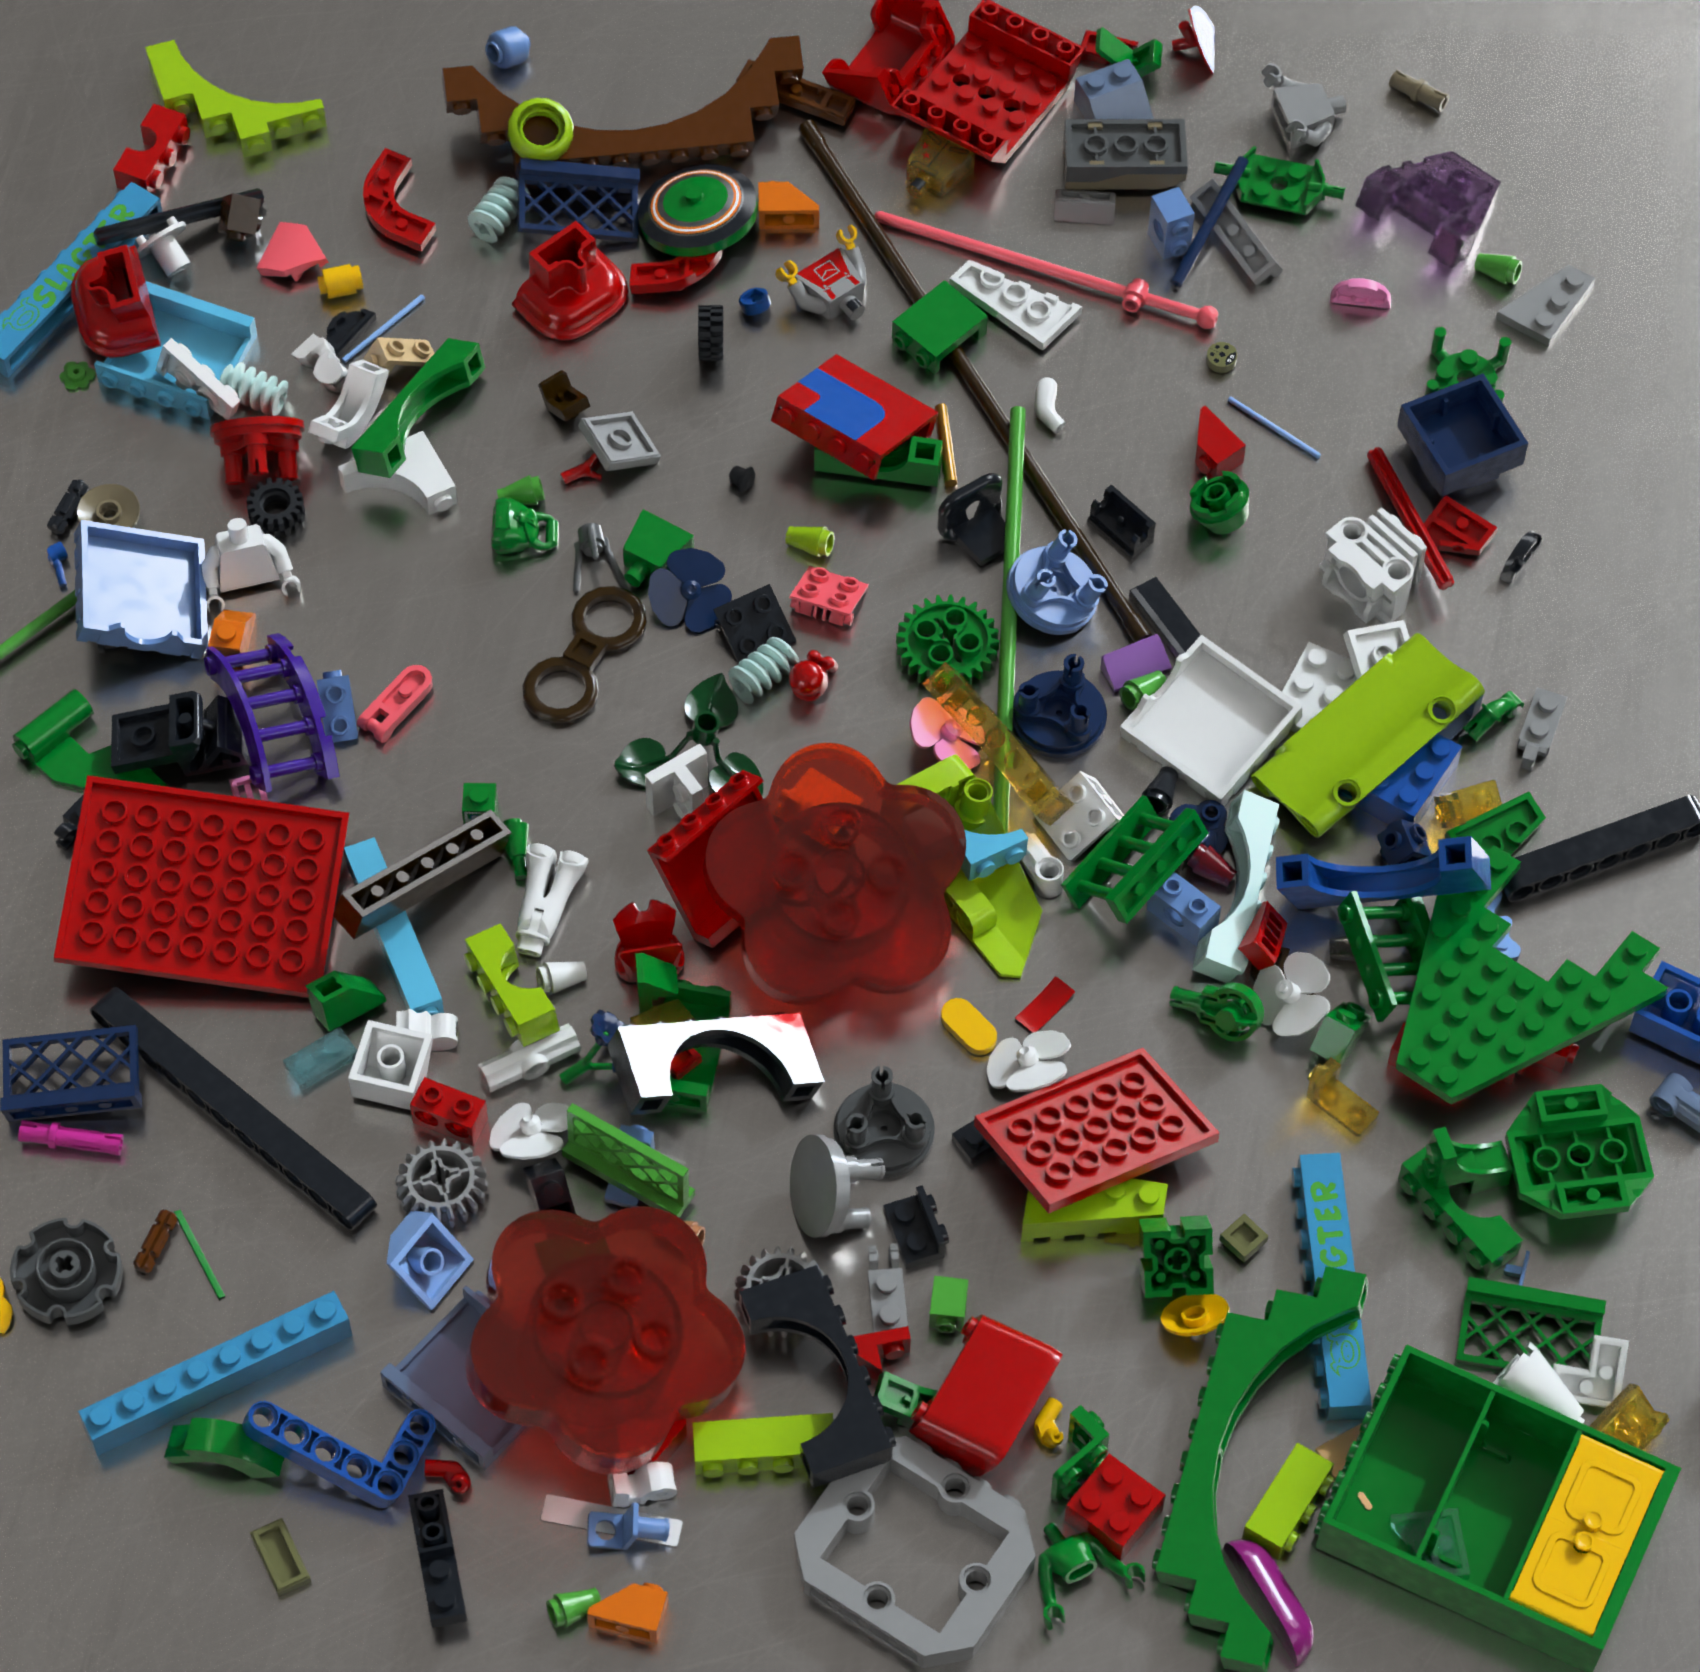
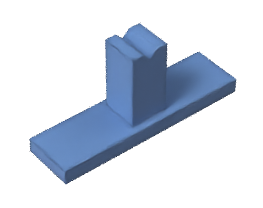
M1526 1251L1523 1267L1511 1264L1505 1265L1504 1275L1520 1278V1286H1523L1530 1251Z

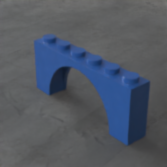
M1472 836L1438 839L1439 849L1435 853L1416 861L1386 866L1339 865L1318 860L1309 854L1276 857L1277 890L1298 910L1338 906L1351 891H1357L1361 903L1491 890L1490 857Z

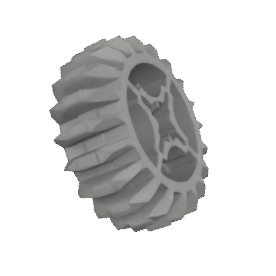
M445 1138L442 1140L441 1146H435V1143L430 1139L428 1148L425 1150L417 1144L415 1148L416 1155L407 1153L405 1156L407 1164L399 1165L398 1171L400 1175L395 1178L396 1187H398L396 1190L397 1199L402 1201L401 1207L404 1212L415 1210L433 1213L441 1223L448 1221L452 1228L455 1226V1219L457 1218L466 1223L468 1220L467 1212L477 1213V1203H484L485 1194L483 1192L488 1189V1183L485 1180L487 1172L484 1167H481L482 1161L479 1155L473 1156V1150L470 1146L461 1151V1143L458 1140L450 1147ZM445 1165L453 1166V1167H456V1168H449V1167H446ZM431 1168L428 1174L420 1176L424 1171ZM438 1175L441 1176L442 1182H445V1193L441 1185H438ZM463 1191L461 1195L451 1200L455 1193ZM428 1199H434V1200H437L438 1202H431V1201H428Z
M778 1245L774 1249V1254L771 1255L767 1250L763 1249L761 1251V1259L752 1255L749 1258L750 1266L742 1265L740 1268L742 1276H737L735 1280V1286L738 1289L734 1291V1298L736 1301H739V1291L815 1266L817 1262L815 1260L807 1262L805 1251L797 1257L794 1256L792 1246L787 1250V1254L781 1253ZM778 1272L774 1276L767 1277L769 1274ZM738 1302L737 1310L739 1313H742L740 1303ZM775 1331L767 1332V1335L771 1337ZM780 1331L781 1336L785 1338L787 1332Z

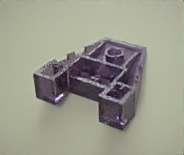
M1454 151L1424 157L1420 163L1413 164L1409 160L1403 162L1401 167L1393 169L1390 165L1380 167L1365 178L1355 206L1364 211L1367 216L1378 221L1394 211L1434 236L1428 254L1436 258L1439 263L1452 269L1468 258L1501 182Z

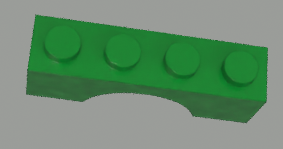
M912 436L907 442L898 446L882 459L876 479L938 487L942 464L943 440ZM817 447L814 448L815 471L867 477Z
M1425 1146L1402 1163L1398 1177L1400 1185L1407 1194L1416 1197L1421 1203L1424 1213L1430 1219L1436 1220L1444 1228V1233L1448 1240L1454 1245L1458 1244L1463 1249L1470 1264L1477 1270L1481 1269L1488 1277L1519 1254L1523 1239L1501 1215L1487 1218L1470 1215L1460 1209L1453 1201L1449 1186L1436 1190L1432 1178L1427 1179L1423 1170L1422 1160L1425 1159L1427 1153Z

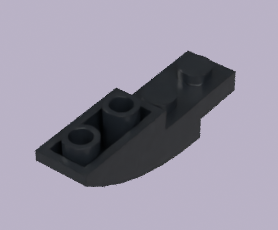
M443 1488L408 1495L432 1628L466 1622V1610Z

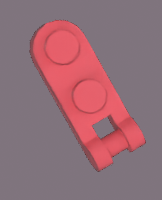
M411 665L405 668L359 716L356 723L357 727L363 731H371L374 734V738L379 742H387L395 728L431 691L433 682L430 671L422 665ZM380 714L386 717L382 723L376 720Z

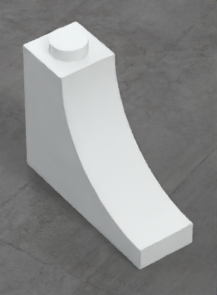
M424 431L406 438V461L391 478L359 473L355 459L338 466L340 484L345 493L363 488L396 490L415 499L429 515L438 511H445L452 505L457 504L456 486Z

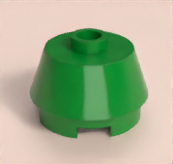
M1221 471L1223 476H1217L1209 480L1205 476L1190 491L1192 498L1190 513L1192 517L1215 534H1227L1237 530L1246 522L1249 516V488L1233 472Z

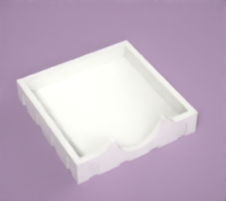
M1201 634L1185 653L1176 658L1174 668L1164 684L1154 694L1148 696L1145 693L1142 696L1137 708L1120 726V731L1123 739L1136 745L1138 750L1152 760L1158 761L1162 764V767L1168 766L1178 772V779L1184 780L1204 798L1216 800L1225 807L1229 802V798L1239 791L1249 779L1250 774L1260 767L1269 756L1271 750L1276 748L1287 736L1292 726L1301 720L1302 706Z

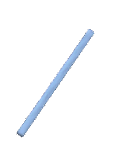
M422 294L419 295L345 355L341 361L344 364L347 363L422 302L425 297Z
M1230 396L1227 402L1317 459L1320 458L1321 454L1233 397Z

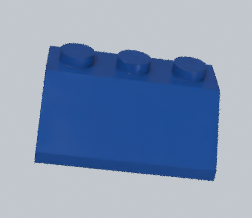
M1661 961L1653 978L1668 987L1667 994L1664 998L1636 1011L1629 1031L1700 1064V978Z

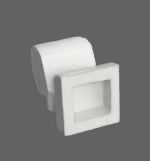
M313 333L291 355L305 367L314 368V376L328 390L341 392L348 370L340 363V359L335 354L334 347L325 338H320Z
M411 1009L396 1011L397 1027L433 1035L431 1051H446L457 1046L456 1027L458 1026V1018L450 1013L431 1015L428 1011L416 1013Z
M649 1462L639 1467L634 1474L627 1475L626 1466L611 1464L607 1480L612 1507L626 1508L632 1503L642 1505L648 1500L662 1501L674 1497L677 1494V1489L674 1482L673 1465L667 1462Z

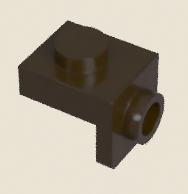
M560 370L538 385L547 410L565 422L576 418L582 411L590 407L587 396L571 386L568 375L563 370Z

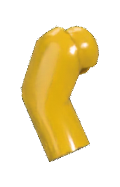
M1052 1397L1047 1399L1034 1420V1428L1038 1439L1047 1448H1055L1063 1441V1432H1059L1055 1423L1063 1405Z

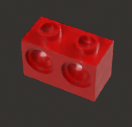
M424 1077L410 1103L414 1124L473 1147L488 1120L486 1100Z

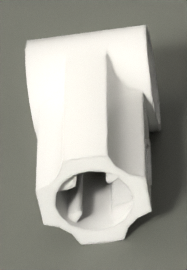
M1026 832L1025 834L1028 837L1027 852L1019 863L1033 880L1034 889L1039 896L1044 898L1057 897L1063 890L1061 884L1063 883L1064 866L1058 858L1051 856L1035 833L1030 834Z

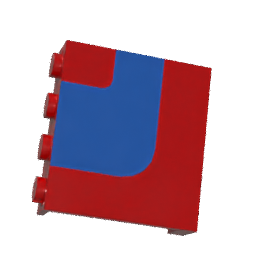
M835 354L778 395L771 421L870 479L875 480L881 461L886 455L913 435L922 438L931 437L938 411Z

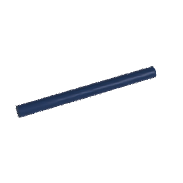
M1238 156L1171 280L1174 286L1182 287L1249 163L1245 157Z

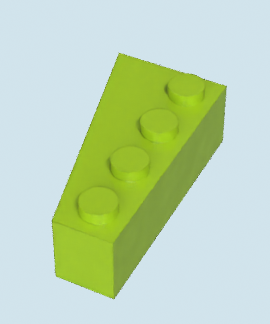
M1132 1178L1049 1214L1028 1190L1021 1242L1033 1241V1238L1050 1237V1240L1064 1239V1236L1070 1235L1098 1237L1100 1233L1113 1232L1116 1235L1139 1234V1219L1163 1218L1168 1184Z

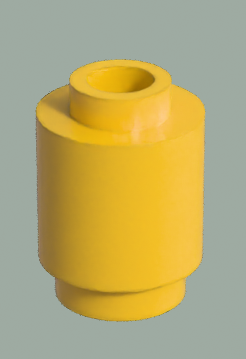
M351 264L322 269V276L317 277L320 294H327L328 299L357 294V290L364 289L359 265L351 266Z

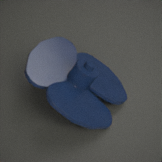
M694 548L675 550L667 559L669 570L660 568L655 570L650 576L648 597L651 608L662 624L671 627L681 622L686 608V627L693 632H702L715 626L714 620L717 617L713 609L732 600V593L726 585H710L724 577L725 566L722 561L707 551Z

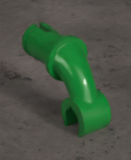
M1508 691L1499 699L1486 705L1482 703L1481 706L1483 708L1462 728L1478 742L1496 721L1499 723L1502 721L1500 718L1504 714L1508 718L1514 717L1512 715L1513 710L1519 706L1523 708L1524 702L1513 691Z

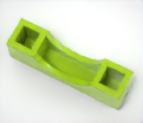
M501 923L465 939L468 953L464 954L465 962L471 972L477 971V979L484 994L490 992L492 995L490 1000L497 1015L503 1014L505 1016L504 1023L511 1037L517 1036L523 1047L560 1031L555 1008L541 987L521 988L507 981L513 971L519 967L514 943Z

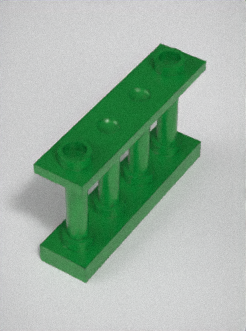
M1142 795L1121 818V821L1106 834L1065 879L1061 886L1075 908L1079 909L1090 896L1106 900L1119 922L1127 924L1209 833L1196 810L1186 807L1174 821L1165 819L1157 815L1147 796ZM1152 828L1164 832L1155 843L1142 840ZM1131 851L1144 854L1134 866L1122 863ZM1111 873L1123 876L1113 889L1101 885Z
M1351 891L1337 908L1338 918L1344 927L1368 995L1369 1005L1373 1009L1377 1022H1383L1397 1005H1410L1413 991L1393 992L1388 976L1418 975L1430 918L1422 897L1399 899L1394 906L1363 907L1357 891ZM1396 919L1403 934L1373 935L1368 920ZM1406 947L1410 952L1413 962L1383 963L1378 948Z

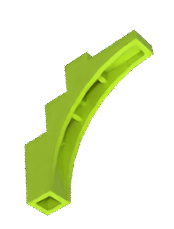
M175 40L145 47L149 68L162 106L184 114L196 112L205 138L220 136L234 131L243 158L272 151V140L284 139L291 135L314 131L327 126L325 110L321 99L298 103H269L249 100L230 94L210 84L196 73L181 55Z

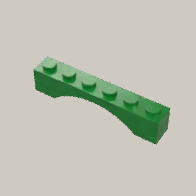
M448 338L351 447L359 473L385 478L393 476L406 461V438L417 419L443 398L471 386L486 369L479 343Z

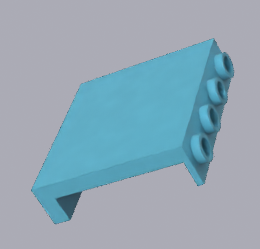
M146 281L161 347L125 357H107L104 363L96 360L94 365L98 382L109 388L127 391L138 398L144 397L156 401L164 407L180 409L193 417L200 416L210 420L214 410L210 408L208 398L197 395L196 391L191 388L181 389L175 383L176 378L168 372L162 376L155 371L162 347L171 338L178 344L185 345L190 350L192 357L201 365H207L214 372L215 377L220 380L221 374L227 365L232 364L233 368H235L239 362H243L257 338L255 318Z

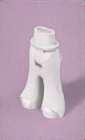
M540 843L528 844L526 853V888L516 931L518 942L515 950L518 953L533 957L541 956L543 947L549 945L550 939L557 929L571 891L584 874L589 862L588 858L574 851H561L552 887L548 895L544 897L557 861V854L554 849Z

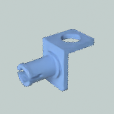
M632 1503L624 1514L592 1511L588 1514L587 1545L594 1548L627 1551L637 1538L666 1542L669 1536L670 1522L668 1518L639 1517V1503ZM606 1521L613 1525L615 1534L612 1539L604 1540L598 1537L596 1525L599 1522Z

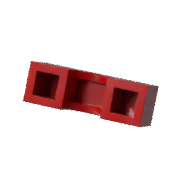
M154 103L140 125L143 143L151 146V148L137 151L126 147L113 169L118 189L124 190L133 182L153 194L154 190L159 189L162 185L164 174L168 167L174 165L177 152L189 140L190 128H188L186 114Z

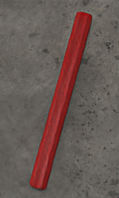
M1375 447L1373 450H1369L1367 453L1369 462L1404 526L1412 534L1418 535L1427 546L1424 562L1438 588L1446 590L1448 587H1452L1455 582L1453 576L1383 449Z

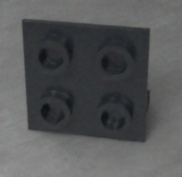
M770 584L713 609L717 617L714 620L715 626L719 632H724L738 664L741 660L747 659L751 652L757 651L760 645L766 644L767 640L771 637L780 638L788 645L796 642V638Z

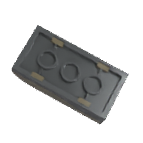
M1065 119L1063 139L1065 189H1162L1186 181L1188 162L1185 119Z

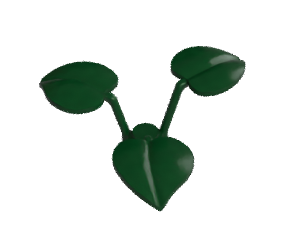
M723 673L705 679L688 694L684 704V712L686 717L694 722L692 730L686 733L684 739L669 755L665 756V748L658 741L651 738H639L630 742L614 762L616 771L625 780L637 786L646 787L645 774L675 758L686 744L693 740L696 744H701L702 746H713L714 757L718 766H715L710 771L709 785L714 793L729 782V779L734 774L742 770L761 777L755 763L746 755L732 752L727 755L724 761L720 756V740L717 738L718 730L732 724L738 714L737 700L730 690ZM763 783L757 787L761 796L763 795Z

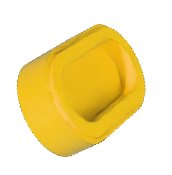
M954 998L948 1000L943 1005L941 1010L943 1026L970 1053L986 1055L995 1048L997 1043L995 1027L969 1001L962 998Z

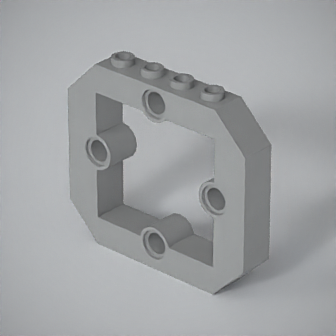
M907 1436L895 1438L896 1446L893 1447L892 1461L830 1482L795 1531L794 1548L803 1591L814 1600L922 1668L973 1659L1034 1570L1036 1555L1025 1509L1022 1508L1020 1502L1010 1495L1002 1496L994 1491L992 1486L983 1478L978 1476L973 1478L963 1472L962 1467L950 1458L942 1459L934 1454L932 1448L921 1440L913 1441ZM889 1472L894 1473L937 1500L939 1508L945 1514L951 1516L961 1515L1003 1541L987 1565L971 1563L961 1570L958 1583V1596L961 1603L940 1633L895 1605V1593L888 1584L881 1581H873L864 1586L826 1562L846 1532L862 1534L872 1527L875 1514L873 1494ZM950 1489H959L964 1494L960 1497H951L946 1492ZM853 1507H861L866 1512L860 1516H855L849 1510ZM972 1581H979L985 1587L982 1590L974 1591L967 1584ZM879 1599L886 1603V1606L882 1609H873L868 1603Z

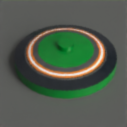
M700 164L675 170L652 184L640 200L637 216L643 237L657 250L682 257L703 256L721 251L733 245L748 233L758 215V200L753 184L741 172L722 165Z

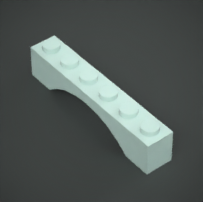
M1243 790L1231 802L1225 826V832L1231 843L1236 861V871H1238L1235 897L1230 911L1223 922L1209 931L1198 942L1192 968L1194 971L1226 984L1231 982L1237 975H1242L1248 964V958L1238 947L1261 906L1258 896L1267 879V873L1264 872L1265 865L1272 855L1273 845L1270 843L1280 821L1276 817L1279 808L1278 803Z

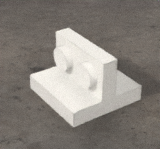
M701 744L694 746L645 774L647 809L653 817L674 806L678 816L682 819L704 803L703 789L708 786L707 752Z

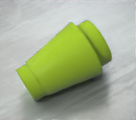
M790 526L786 532L785 541L787 545H792L820 558L823 555L829 556L834 546V532L829 531L827 527Z

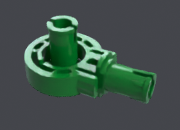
M1227 983L1220 988L1207 985L1203 988L1202 993L1174 986L1170 994V999H1175L1174 1001H1169L1171 1007L1196 1012V1015L1200 1018L1199 1023L1209 1025L1218 1036L1229 1041L1237 1042L1249 1038L1259 1029L1264 1019V1008L1259 996L1250 987L1241 983ZM1247 1026L1250 1027V1029H1248V1030L1239 1031L1240 1029H1242V1030L1245 1029Z

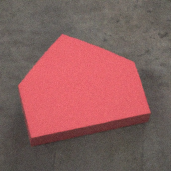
M279 222L257 266V270L261 276L287 277L291 275L294 281L297 282L300 280L303 272L311 267H315L316 264L322 267L328 263V260L307 225Z

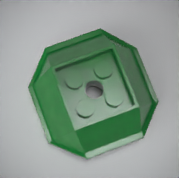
M1602 1084L1534 1092L1505 1135L1518 1198L1561 1220L1629 1212L1654 1179L1640 1116L1626 1104L1612 1096V1093ZM1579 1157L1583 1159L1585 1163H1576L1572 1160V1158Z

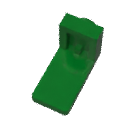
M1104 27L1097 29L1095 51L1112 65L1129 59L1141 78L1161 68L1163 44L1156 38L1132 50Z

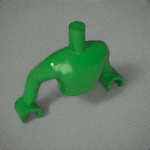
M1049 1523L1044 1527V1533L1053 1544L1041 1553L1038 1558L1040 1590L1045 1605L1043 1618L1046 1629H1053L1051 1618L1054 1617L1059 1618L1062 1623H1065L1064 1609L1060 1604H1057L1053 1572L1061 1576L1066 1583H1074L1089 1576L1096 1570L1098 1566L1096 1558L1106 1568L1122 1577L1128 1589L1133 1588L1132 1577H1139L1142 1582L1146 1581L1145 1569L1140 1563L1132 1562L1125 1565L1090 1533L1082 1532L1065 1538L1055 1523Z

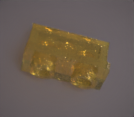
M1629 1383L1589 1427L1640 1450H1644L1653 1439L1661 1434L1662 1429L1670 1421L1667 1413L1658 1412L1653 1409L1639 1385Z

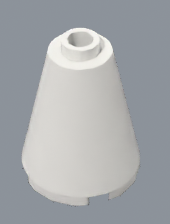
M1531 1342L1524 1346L1528 1353H1523L1521 1356L1516 1354L1493 1382L1500 1387L1580 1423L1585 1421L1580 1417L1584 1412L1583 1408L1538 1348Z

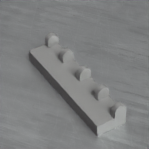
M1213 178L1189 196L1204 218L1221 189ZM1229 199L1213 230L1256 286L1270 275L1273 277L1279 276L1283 269Z

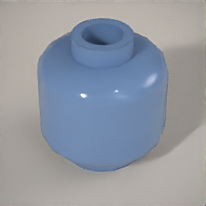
M514 26L506 27L489 36L485 46L486 56L493 65L500 69L511 68L527 60L530 40L519 28Z

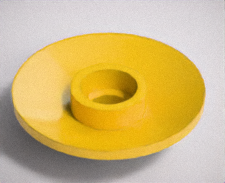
M1217 1294L1184 1295L1173 1300L1163 1309L1161 1323L1166 1331L1174 1335H1202L1217 1329L1219 1323L1225 1322L1227 1312H1230L1229 1305L1223 1297Z

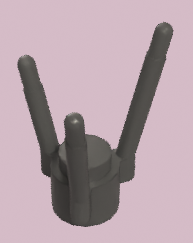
M596 523L582 525L577 531L579 541L574 543L573 592H579L582 554L593 556L594 560H598L599 554L603 550L621 587L629 590L610 548L609 540L603 537L601 526Z

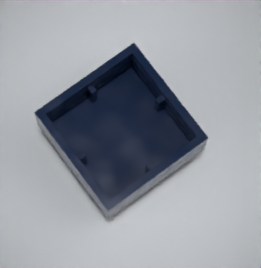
M1484 373L1404 403L1400 407L1397 427L1418 459L1426 477L1433 488L1437 489L1441 497L1460 489H1470L1499 478L1501 473L1524 464L1528 442Z

